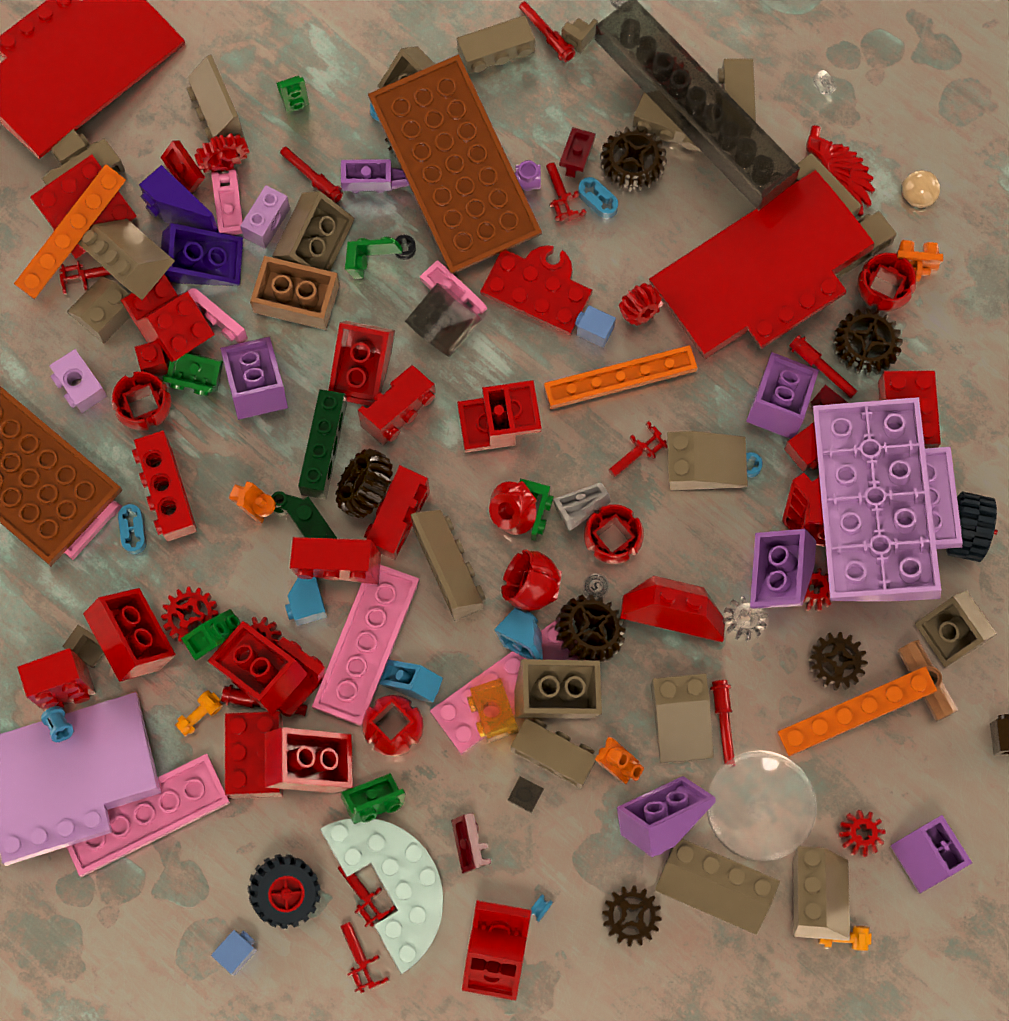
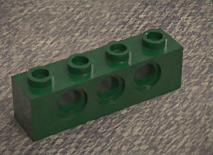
M319 389L298 484L300 493L303 496L327 499L347 407L345 393Z

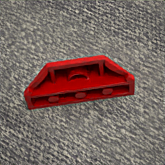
M653 575L623 595L620 619L719 642L724 640L725 618L704 587Z

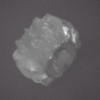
M745 596L740 597L739 603L734 599L731 600V608L726 607L724 610L728 617L723 619V623L730 625L726 632L730 634L735 630L737 632L735 635L736 640H739L742 634H744L746 641L751 640V634L756 638L760 637V630H765L767 624L763 621L768 618V614L760 613L763 608H750V602L747 603ZM741 616H749V622L747 620L742 622L740 620Z

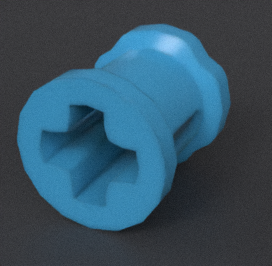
M51 707L42 714L41 721L44 725L48 726L53 742L67 740L74 733L73 726L67 723L65 719V711L62 707Z

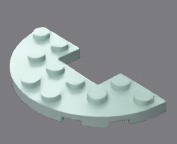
M350 818L320 828L346 877L371 864L396 907V913L378 922L374 927L400 974H403L427 952L441 922L443 890L438 870L431 856L411 834L383 820L373 819L370 822L363 823L361 821L354 824Z

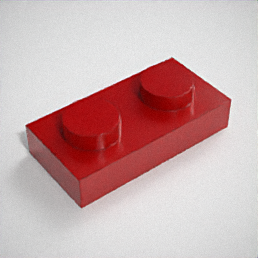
M180 140L172 141L160 158L171 174L193 194L205 179V176Z

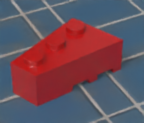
M413 365L390 383L391 387L384 394L378 392L374 396L376 401L368 408L362 406L358 409L361 427L383 446L388 441L393 442L400 434V429L406 423L410 424L417 417V411L423 405L425 407L428 406L435 398V384Z
M399 465L385 499L377 509L376 519L373 524L368 526L364 538H367L366 540H372L381 554L396 560L413 527L411 514L421 511L430 494L428 478Z
M293 537L290 569L298 578L313 579V577L327 580H343L379 585L381 553L372 540Z

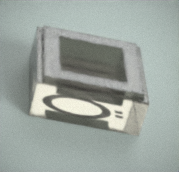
M520 776L508 798V802L532 814L544 788Z

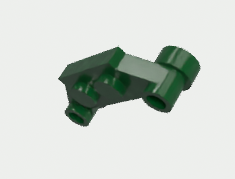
M282 491L273 493L271 497L276 503L273 512L279 516L288 514L304 538L337 539L309 496L302 499L287 495ZM278 500H284L280 504L277 503Z

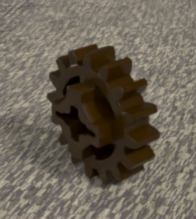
M839 632L836 638L831 633H828L826 641L820 637L817 640L819 647L813 645L811 648L815 655H811L808 658V661L814 663L809 670L810 672L817 671L818 675L815 677V680L823 679V687L826 688L831 683L833 684L834 691H837L842 684L843 688L847 690L850 687L849 681L856 685L859 682L857 676H864L865 671L861 667H866L868 661L861 658L866 654V651L858 650L861 642L858 641L853 644L851 642L852 635L844 639L842 632ZM833 645L832 652L822 654L825 648ZM836 656L839 657L840 662H843L840 666H837V661L833 660ZM823 667H825L830 672V675L823 669ZM854 669L850 675L843 677L844 670Z
M624 886L621 888V895H618L616 892L611 894L614 899L613 902L605 901L604 904L609 907V911H602V916L608 917V920L603 923V927H611L612 930H610L608 936L611 937L616 934L618 936L616 943L620 944L624 939L627 940V947H631L633 941L636 940L638 946H642L643 937L650 941L652 936L649 932L659 931V928L654 924L655 922L662 921V917L655 914L661 907L653 906L652 902L656 897L647 898V889L637 893L636 886H633L631 892H627ZM636 898L641 900L639 904H629L625 899ZM617 906V909L620 911V920L615 923L613 913ZM639 908L642 909L636 917L637 923L631 920L622 925L628 915L626 910L634 912ZM646 910H649L650 913V922L648 927L646 926V923L643 921L644 912ZM625 928L635 929L639 934L628 935L622 931Z

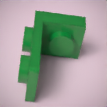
M298 75L276 83L286 112L291 110L297 111L309 105L303 77Z
M381 237L379 240L360 238L357 241H349L347 243L345 270L353 279H364V270L368 264L366 256L401 254L403 248L391 237Z
M520 478V481L525 483L537 501H540L531 533V540L536 541L538 534L543 535L547 522V520L543 519L545 510L550 511L554 496L550 495V486Z
M229 609L202 623L181 639L196 661L224 643L240 625V620Z

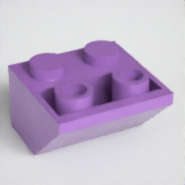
M943 815L890 845L919 894L972 864V861Z

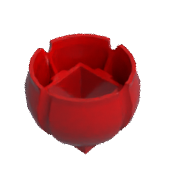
M895 253L876 255L864 264L862 271L859 273L857 283L859 294L862 300L870 307L874 305L877 307V310L883 312L895 311L910 301L916 289L915 270L906 258L899 260ZM876 277L898 287L893 298L870 288Z
M143 371L133 372V377L129 378L125 375L114 387L112 408L116 411L117 419L124 426L137 431H147L150 429V426L158 427L165 421L171 408V395L167 392L166 384L159 377ZM153 395L158 408L135 417L130 403Z
M618 504L607 505L599 508L598 514L594 513L589 517L584 529V541L587 549L594 552L593 556L597 560L607 564H621L629 561L630 555L635 556L639 552L643 543L644 529L640 519L633 517L634 512L631 509ZM615 524L627 541L611 552L599 538V535Z
M522 550L523 554L517 553L505 571L503 580L507 584L501 587L502 597L520 610H539L558 599L562 571L558 570L554 562L545 554L538 551Z
M388 695L377 699L374 707L367 708L363 716L362 731L366 742L374 745L375 752L389 757L401 756L411 751V745L419 743L424 728L423 718L420 710L417 707L413 708L411 706L412 701L403 696ZM394 707L408 724L390 740L378 728L376 723Z

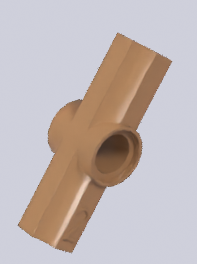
M919 639L898 649L897 652L909 673L926 666L938 691L923 699L936 722L957 712L958 709L942 682L941 672L933 666Z

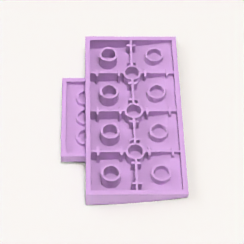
M919 397L813 406L830 601H913L940 599L941 583L937 549L960 548L963 542L951 447L925 449Z
M136 692L65 714V719L67 723L73 726L74 733L69 739L62 742L52 741L50 730L42 721L0 734V854L2 864L7 866L112 833L107 810L161 793Z

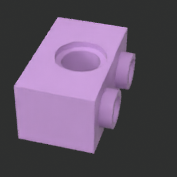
M265 185L240 225L244 238L266 249L290 210L288 197Z
M76 349L49 365L54 372L50 377L58 389L62 386L67 391V394L64 395L65 399L72 408L77 406L81 413L108 397ZM82 379L79 385L71 386L74 380Z

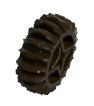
M637 126L634 128V131H630L626 127L624 133L617 129L615 137L610 135L607 140L608 143L603 144V151L600 154L601 168L605 170V178L611 177L610 182L612 185L619 182L620 190L625 185L628 186L629 192L633 190V187H637L640 192L643 185L650 188L652 181L657 183L659 175L664 174V167L667 163L665 157L666 150L662 148V140L656 141L655 133L650 136L648 135L647 128L643 132H639ZM621 149L623 151L620 160L615 162L614 155ZM651 156L653 163L648 169H645L644 162Z
M869 308L865 310L864 314L859 309L855 311L854 315L849 313L846 315V320L842 319L839 322V328H836L834 332L836 338L833 340V345L838 346L835 348V354L841 355L840 363L848 362L847 370L851 369L852 366L855 367L856 375L861 370L865 371L866 376L870 375L872 370L876 375L880 374L881 368L887 371L890 368V364L896 363V356H899L902 351L900 346L903 343V339L898 338L901 330L894 329L896 321L889 323L887 321L889 315L881 317L879 316V310H876L874 314H871ZM858 327H868V329L863 331H853V329ZM877 331H879L884 338L880 337ZM870 334V338H869L870 344L868 345L867 349H865L866 344H867V343H865V340L867 339L868 335ZM851 346H854L858 350V353H856ZM871 353H875V354L883 353V355L878 356V357H874V358H868V357H867V355H869V354H871Z
M369 448L368 450H362L361 453H357L355 458L350 460L349 465L345 467V471L341 475L340 482L337 483L338 489L335 494L337 495L336 503H338V508L342 509L346 514L357 518H364L367 514H371L374 508H378L379 502L383 500L384 494L388 492L387 488L391 484L390 478L393 475L391 471L393 464L390 463V459L386 455Z
M582 594L577 599H570L566 605H563L556 617L558 623L554 630L559 632L556 640L564 642L561 650L568 648L570 651L568 658L576 655L577 660L600 661V664H602L605 660H611L614 654L620 651V646L625 640L623 635L626 628L621 626L624 623V619L617 618L619 610L613 611L611 609L612 602L604 604L603 596L595 600L593 594L588 595L587 598ZM573 619L575 620L574 624L577 627V633H575L573 627ZM603 626H605L607 631V639L605 638L606 634L603 630ZM588 628L593 629V631L588 630L584 632Z

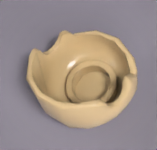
M919 170L912 172L902 182L903 198L911 206L917 208L931 206L939 198L940 184L938 179L930 171Z

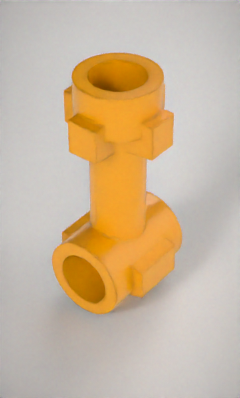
M205 691L197 699L200 706L187 718L181 715L177 719L178 722L175 726L185 737L189 733L192 735L196 731L193 726L207 713L212 717L223 708V705L220 703L221 699L214 692Z
M853 926L849 941L818 939V944H824V947H832V942L852 943V949L867 951L869 945H871L872 933H869V927Z

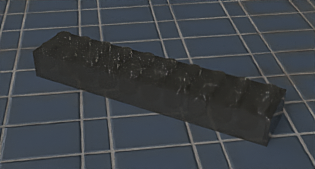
M628 0L596 24L595 41L758 210H761L796 182L800 167L637 0Z

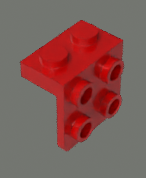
M282 637L276 645L293 657L308 673L277 709L285 716L291 717L321 684L325 667L317 657H310L306 654L298 643Z

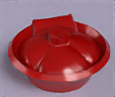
M512 481L503 482L494 489L491 495L489 505L490 517L495 525L503 531L513 535L524 534L532 528L535 522V503L537 499L523 481L519 483Z

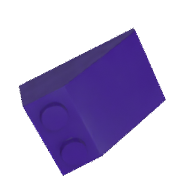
M162 165L139 184L143 193L141 198L147 204L145 208L154 218L159 216L164 222L169 224L174 223L219 233L213 213Z
M171 223L162 232L161 249L175 260L165 272L169 282L179 284L239 286L243 237Z

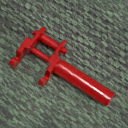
M555 163L547 164V171L559 198L558 200L554 199L549 204L556 211L557 216L555 220L562 222L564 219H568V221L586 215L585 209H582L580 213L578 210L574 212L570 210L567 201L576 199L579 193L578 191H575L573 195L571 192L567 193ZM565 205L567 212L562 213L559 206Z
M79 260L76 262V265L65 267L64 264H61L62 268L59 269L63 273L59 274L64 295L67 294L66 284L68 280L80 278L84 283L83 286L86 291L88 290L87 279L111 275L103 266L81 270L84 267L83 264H80ZM78 270L77 275L67 276L66 272Z
M650 421L646 423V426L652 432L653 437L647 442L641 443L639 440L636 441L634 435H631L630 440L636 447L608 469L613 477L621 473L640 457L644 451L647 453L648 458L655 459L657 451L662 447L664 449L668 448L667 441L661 438L662 433L655 426L652 427ZM656 440L659 444L651 450L648 445Z
M341 866L337 868L360 900L365 901L363 905L358 904L356 906L358 909L355 910V914L360 912L367 922L365 924L366 928L368 926L373 927L376 920L382 921L396 910V907L392 906L390 910L385 911L383 914L379 912L372 903V899L382 892L383 889L379 887L370 894L355 873L346 877ZM367 906H370L376 914L372 919L365 911Z
M348 922L340 926L354 960L360 966L356 970L354 967L351 968V972L347 974L348 976H353L357 988L354 991L363 993L366 987H369L371 990L389 981L388 977L375 983L372 981L367 965L380 959L379 955L367 960L351 923ZM362 970L368 981L364 985L358 975V972Z

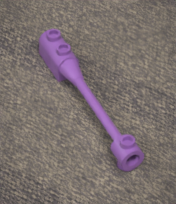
M391 159L341 160L342 192L376 191L383 193L409 186L402 169L393 168ZM526 160L520 165L515 166L514 173L522 190H541L540 165Z

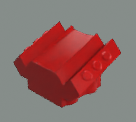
M802 473L792 480L782 522L789 530L806 529L816 540V546L826 547L820 479L818 477L811 481L805 473Z

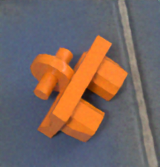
M902 240L896 253L899 260L906 258L915 270L916 282H920L921 275L930 276L931 270L938 271L940 263L943 262V254H939L938 243L934 242L924 243L922 252H915L913 241Z
M248 481L244 487L235 484L229 495L231 501L237 503L236 505L260 523H263L264 517L271 515L276 507L275 500L270 495L265 494L254 483Z
M610 737L606 740L605 748H600L599 755L595 758V761L624 784H627L629 779L637 781L644 770V767L639 764L640 761L615 739Z

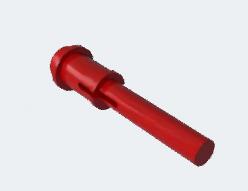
M523 1L519 5V9L547 38L546 43L558 54V59L564 62L570 61L575 55L574 46L568 44L558 31H553L526 1Z
M287 146L281 149L280 154L311 180L314 188L321 191L335 203L342 199L343 192L340 186L332 184L323 174L318 175Z
M798 335L789 345L792 348V353L796 352L809 366L812 367L814 365L850 398L858 392L821 358L822 354L806 341L805 336L802 338Z
M717 680L712 682L710 691H713L715 714L719 715L725 767L735 766L729 717V713H732L729 695L731 685H728V680Z
M231 684L229 687L224 686L221 702H226L227 706L235 704L252 709L254 705L261 707L241 689L233 688ZM301 705L294 714L306 716L308 706Z

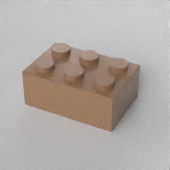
M264 256L250 299L253 312L326 330L340 286L338 274Z

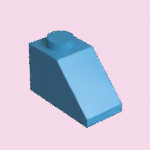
M297 578L288 594L290 604L285 605L289 620L294 619L296 625L300 626L327 618L317 578Z
M514 608L494 629L503 647L526 659L543 660L542 633L537 625V618L528 611L523 612Z
M388 660L379 684L414 699L433 703L443 678L422 665Z

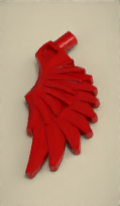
M813 125L806 143V150L812 153L862 205L858 216H863L862 202L867 207L872 205L867 191L870 193L875 191V188L870 184L874 177L867 173L869 167L863 165V158L856 157L857 153L849 151L850 148L848 146L843 147V144L832 145V141L820 138L821 127Z

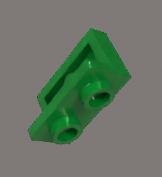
M186 353L176 361L169 362L168 373L163 376L162 381L170 383L169 387L184 390L185 387L194 389L193 393L208 396L209 393L218 390L223 361Z
M390 773L341 792V799L353 823L356 824L361 821L363 823L370 822L377 815L384 812L392 813L397 811L404 804L406 793L404 789L399 790Z

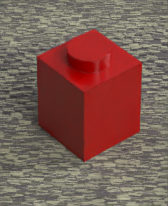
M158 341L134 347L141 371L151 373L157 377L167 375L169 366L165 352Z

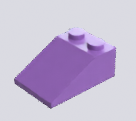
M270 336L220 348L238 420L288 408Z
M771 352L746 422L789 439L797 435L805 418L819 370Z
M806 529L755 533L750 608L803 605L815 566L816 540Z
M682 776L618 806L620 833L649 856L660 855L664 851L675 847L712 807L716 799L713 795Z

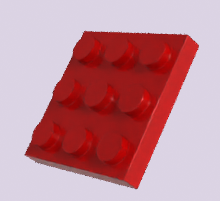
M93 154L30 196L54 231L102 170ZM117 191L88 230L94 224L123 219L131 221L137 216L121 193ZM77 243L71 254L77 259L86 251Z

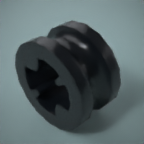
M400 235L395 239L400 246L402 243H406V246H408V251L403 252L402 250L401 254H395L396 257L401 260L411 259L416 252L414 239L409 235Z

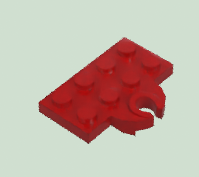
M551 245L539 246L532 250L526 258H522L507 250L501 252L480 291L481 295L571 336L576 326V319L579 313L584 311L593 290L571 280L572 264L566 252L563 250L560 252V261L554 265L546 261V258L553 254L554 246Z

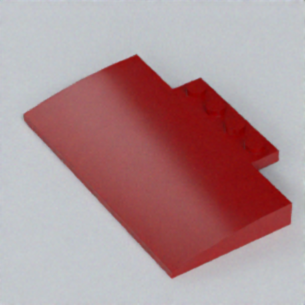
M46 0L0 35V56L5 59L0 63V123L40 159L51 151V148L73 129L76 131L185 45V40L147 0Z
M814 170L649 278V281L658 290L662 300L702 357L707 359L748 331L759 347L763 349L845 295L847 290L835 274L872 251L874 241L817 170Z

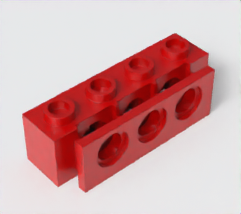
M164 430L135 439L136 449H133L132 453L136 464L141 463L143 469L139 476L143 487H148L151 495L146 498L151 512L156 511L158 519L154 520V525L158 535L163 534L168 542L197 532L177 463ZM161 463L159 466L153 467L154 464ZM168 486L166 490L160 491L162 487ZM176 509L173 514L167 515L168 511Z

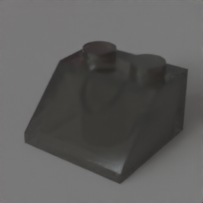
M437 283L405 322L424 340L450 357L482 318L447 286Z

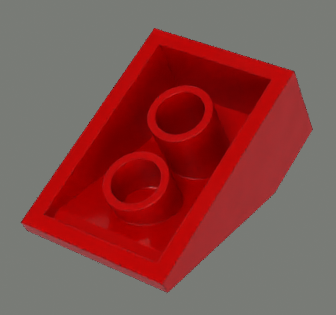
M352 321L340 322L328 391L345 393L347 402L371 406L376 401L374 396L381 392L391 357L395 330Z
M244 621L240 623L208 660L214 668L272 715L308 675L293 657Z

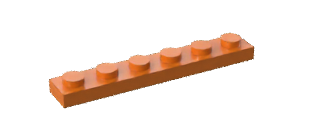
M105 164L21 273L14 285L35 299L126 179Z
M688 345L544 383L543 387L551 410L697 372V365L691 346Z
M925 666L778 731V734L790 757L929 696L938 690Z

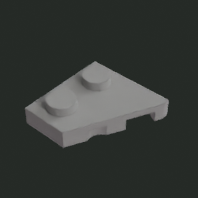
M601 482L553 499L555 508L568 530L575 528L592 514L598 512L599 508L611 502L609 493Z

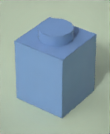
M588 305L585 313L581 311L576 319L577 336L604 348L615 327L616 318Z
M233 930L211 956L230 974L235 976L257 951L252 946L255 940L244 930L240 934Z

